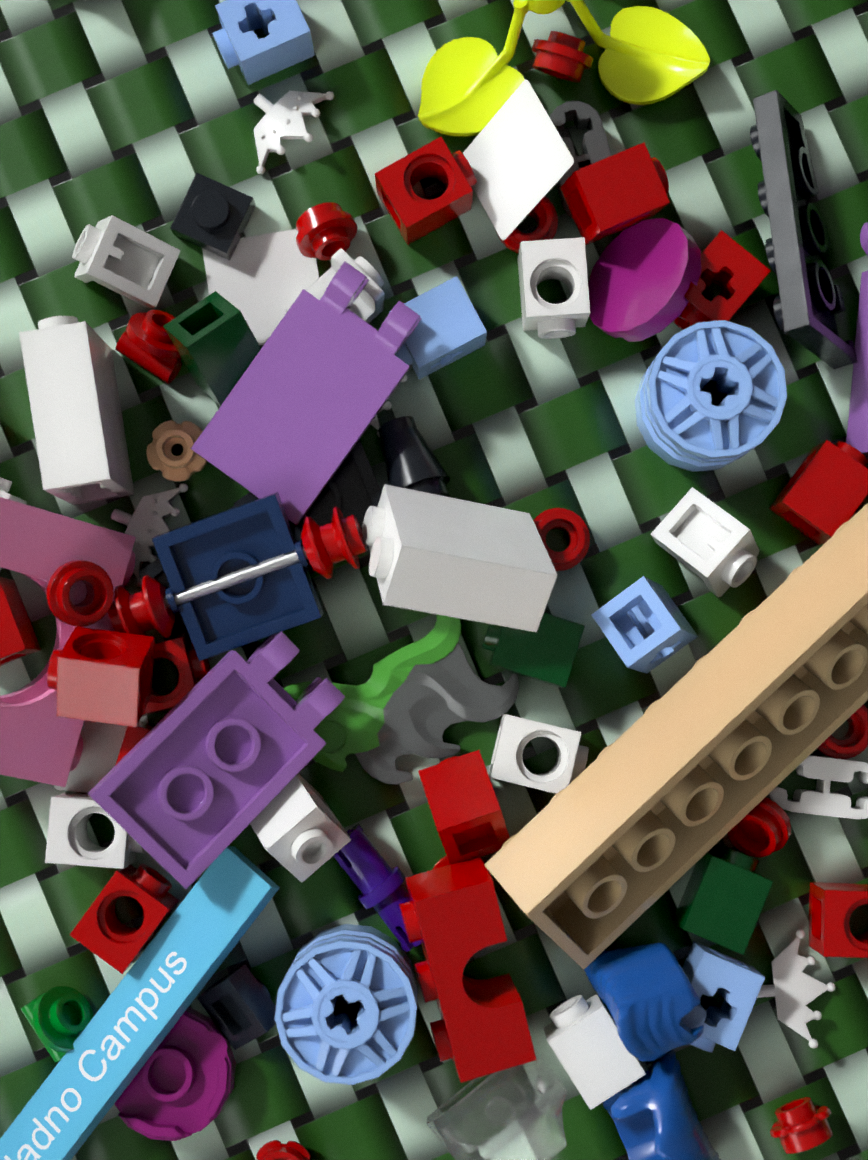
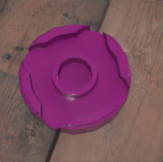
M665 218L643 220L625 229L605 248L593 266L588 281L589 316L593 324L615 339L623 338L627 342H637L660 333L680 316L689 302L683 296L689 289L690 282L697 286L701 273V251L692 235L679 224Z
M188 1007L114 1103L120 1111L118 1115L129 1128L149 1139L177 1141L202 1131L224 1110L234 1089L236 1061L230 1043L212 1018Z

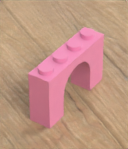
M0 497L1 568L27 576L46 595L47 586L53 573L63 564L74 560H85L101 566L110 576L114 590L116 586H125L129 582L135 567V554L132 549L136 537ZM82 581L76 582L70 589L69 597L74 605L81 603L86 597L87 589ZM108 612L97 623L85 626L86 628L115 631ZM56 618L57 631L53 651L55 649H63L75 626L63 623L58 618ZM49 659L44 669L32 682L15 692L0 696V775L65 787L69 772L77 767L82 755L83 739L80 733L84 720L56 716L57 690L49 689L47 685Z

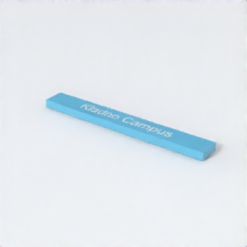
M228 846L210 864L73 1043L74 1049L66 1052L0 1138V1160H71L280 887L237 848Z

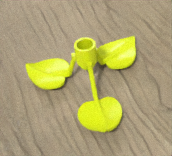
M514 0V13L504 49L499 56L490 43L474 37L454 39L444 44L435 52L423 74L418 118L423 126L441 134L459 137L478 135L525 80L519 71L507 65L515 54L525 14L528 11L543 15L549 14L559 9L565 1L571 3L595 44L606 49L598 62V73L602 84L611 95L626 103L648 105L669 98L705 74L710 66V58L699 38L687 26L672 15L656 8L634 6L622 9L614 16L611 23L610 36L601 31L583 0Z

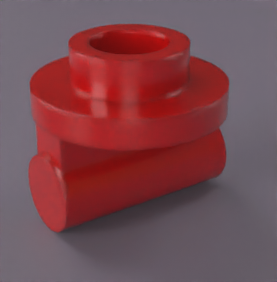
M150 310L132 315L127 324L126 331L121 335L116 344V351L170 384L181 369L182 358L163 326L175 317L160 310Z

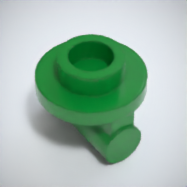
M68 986L53 987L20 1008L55 1063L60 1061L67 1051L74 1049L73 1043L94 1017L91 1006L80 992Z

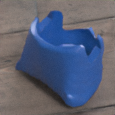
M665 943L603 951L584 969L594 990L602 999L615 1021L618 1036L625 1048L640 1061H654L662 1057L666 1052L693 1043L703 1034L704 1025L690 1029L680 1021L681 1018L700 1004V998L679 965L675 955Z
M675 1050L666 1052L658 1062L654 1063L648 1071H645L646 1075L603 1102L604 1108L609 1112L616 1125L629 1160H721L719 1154L710 1143L708 1136L703 1131V1126L698 1121V1113L692 1107V1101L688 1096V1089L684 1083V1077L681 1074L680 1063L676 1059Z

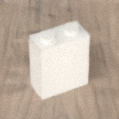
M74 316L49 317L38 322L39 329L19 332L43 490L72 505L135 495L112 349L86 321L78 322V318Z
M384 484L378 506L368 507L362 526L364 544L369 546L371 554L369 573L370 576L377 578L383 605L537 632L556 581L557 573L530 513Z

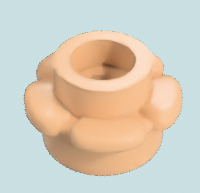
M169 420L161 423L152 432L153 441L148 444L146 449V456L150 466L156 471L160 470L163 472L162 475L167 480L174 482L188 480L191 475L200 472L207 463L206 459L191 449L203 431L190 421H183L181 424H177L175 421ZM176 444L183 446V453L179 456L172 454V448Z

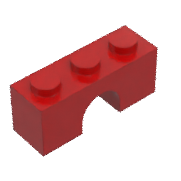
M475 857L406 877L405 881L411 901L399 904L409 943L421 940L426 961L414 965L424 1002L437 1001L441 1019L430 1022V1027L440 1062L452 1058L460 1083L535 1061V1051L523 1002L509 973L487 980H475L463 975L467 962L476 952L485 947L507 941L493 880L484 866L481 857Z

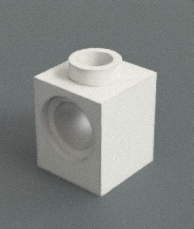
M585 237L521 241L518 253V271L523 331L538 330V337L544 339L565 338L575 335L576 327H585L590 315ZM547 279L560 280L568 287L570 298L560 304L548 303L538 294L537 286Z
M503 714L488 775L493 779L557 794L585 770L588 747L579 745L582 732ZM536 737L548 738L553 742L557 750L555 765L549 771L542 774L528 771L522 758L524 747L530 740Z
M299 773L250 823L266 851L301 883L351 841V838L323 797Z
M62 793L51 797L45 863L124 869L136 861V853L145 852V849L88 794ZM93 813L103 814L113 823L115 835L109 847L97 846L88 837L87 822Z
M597 994L586 1001L582 995L572 997L559 1005L549 1015L552 1022L543 1028L547 1041L590 1110L646 1075L639 1060L625 1048L618 1036L614 1020Z

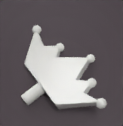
M290 90L275 105L262 94H258L255 97L254 104L266 113L253 129L259 166L256 168L258 174L265 173L264 164L269 152H277L279 155L285 153L286 150L282 146V140L304 139L309 143L313 140V135L307 133L303 117L311 115L312 117H319L320 111L314 107V104L325 99L333 100L335 96L333 92L328 91L324 94Z
M180 484L177 489L143 496L133 515L117 508L112 512L111 519L128 526L125 534L136 537L132 551L135 554L133 572L137 578L135 584L138 587H142L138 574L142 570V563L149 562L151 564L158 559L152 554L150 548L155 547L152 538L171 531L164 518L170 515L177 517L180 514V510L174 508L170 502L180 492L188 490L186 484Z
M799 929L796 931L797 937L771 962L774 984L762 985L757 998L775 997L778 1020L807 1039L810 1048L815 1049L819 1043L816 1039L811 1038L806 1023L812 1020H820L822 1014L817 1010L813 1012L806 1005L825 991H835L836 986L831 982L826 985L802 972L807 965H814L816 960L812 956L803 957L798 955L800 939L804 938L806 934L804 930Z

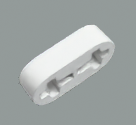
M809 755L796 768V773L802 777L817 779L816 791L797 789L793 794V799L787 800V790L776 787L766 798L777 803L782 809L791 812L849 819L868 818L867 796L858 797L855 807H851V798L843 794L830 792L831 781L852 782L854 772L859 771V781L868 784V763Z

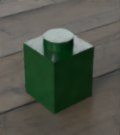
M216 291L163 326L197 385L220 406L261 350L241 311Z
M545 612L537 632L489 624L481 648L493 651L489 661L491 666L559 688H566L585 625Z
M723 845L719 856L707 852L695 864L673 920L685 931L744 955L773 881L755 872L759 860Z

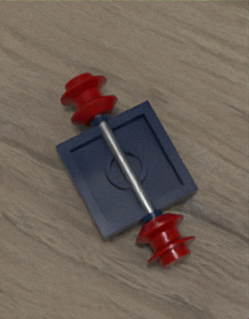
M276 492L157 535L152 538L170 587L166 589L149 575L142 578V590L138 593L131 595L124 586H116L114 590L115 601L112 602L108 610L115 632L145 635V631L156 628L163 637L167 638L171 636L175 614L180 612L198 659L201 661L321 618L324 612L306 566L311 564L316 572L327 579L332 578L334 563L345 559L355 569H359L358 555L368 551L367 545L364 544L359 522L354 514L344 518L340 509L334 507L332 522L326 525L319 526L310 516L306 517L301 532L302 540L296 541L279 493Z

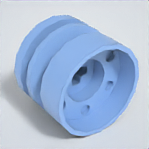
M726 320L698 322L674 334L643 374L635 398L637 427L649 449L667 464L691 472L719 470L742 458L750 450L761 444L780 422L787 399L785 369L772 345L751 328ZM710 380L717 381V392L727 394V397L717 406L711 404L712 398L710 393L700 391Z
M343 924L322 930L305 943L298 951L278 989L275 1022L281 1044L297 1066L323 1082L353 1085L377 1078L397 1063L410 1043L415 1028L418 984L410 958L395 939L371 926ZM343 994L348 1003L361 1001L356 1020L351 1021L346 1013H340L336 1016L333 1014L338 995Z

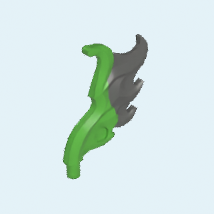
M436 614L437 621L432 631L425 637L373 664L372 676L366 683L358 686L332 683L345 698L313 729L327 743L313 759L332 770L343 772L348 765L345 759L346 756L355 754L362 768L371 777L383 783L397 785L411 781L413 778L410 772L396 769V758L409 754L426 758H443L458 753L460 745L443 742L442 735L444 730L451 724L464 721L484 723L497 719L508 712L517 699L519 691L518 674H511L508 681L502 686L491 685L482 681L468 664L459 644L461 635L460 618ZM313 681L291 684L283 689L297 701L301 693Z

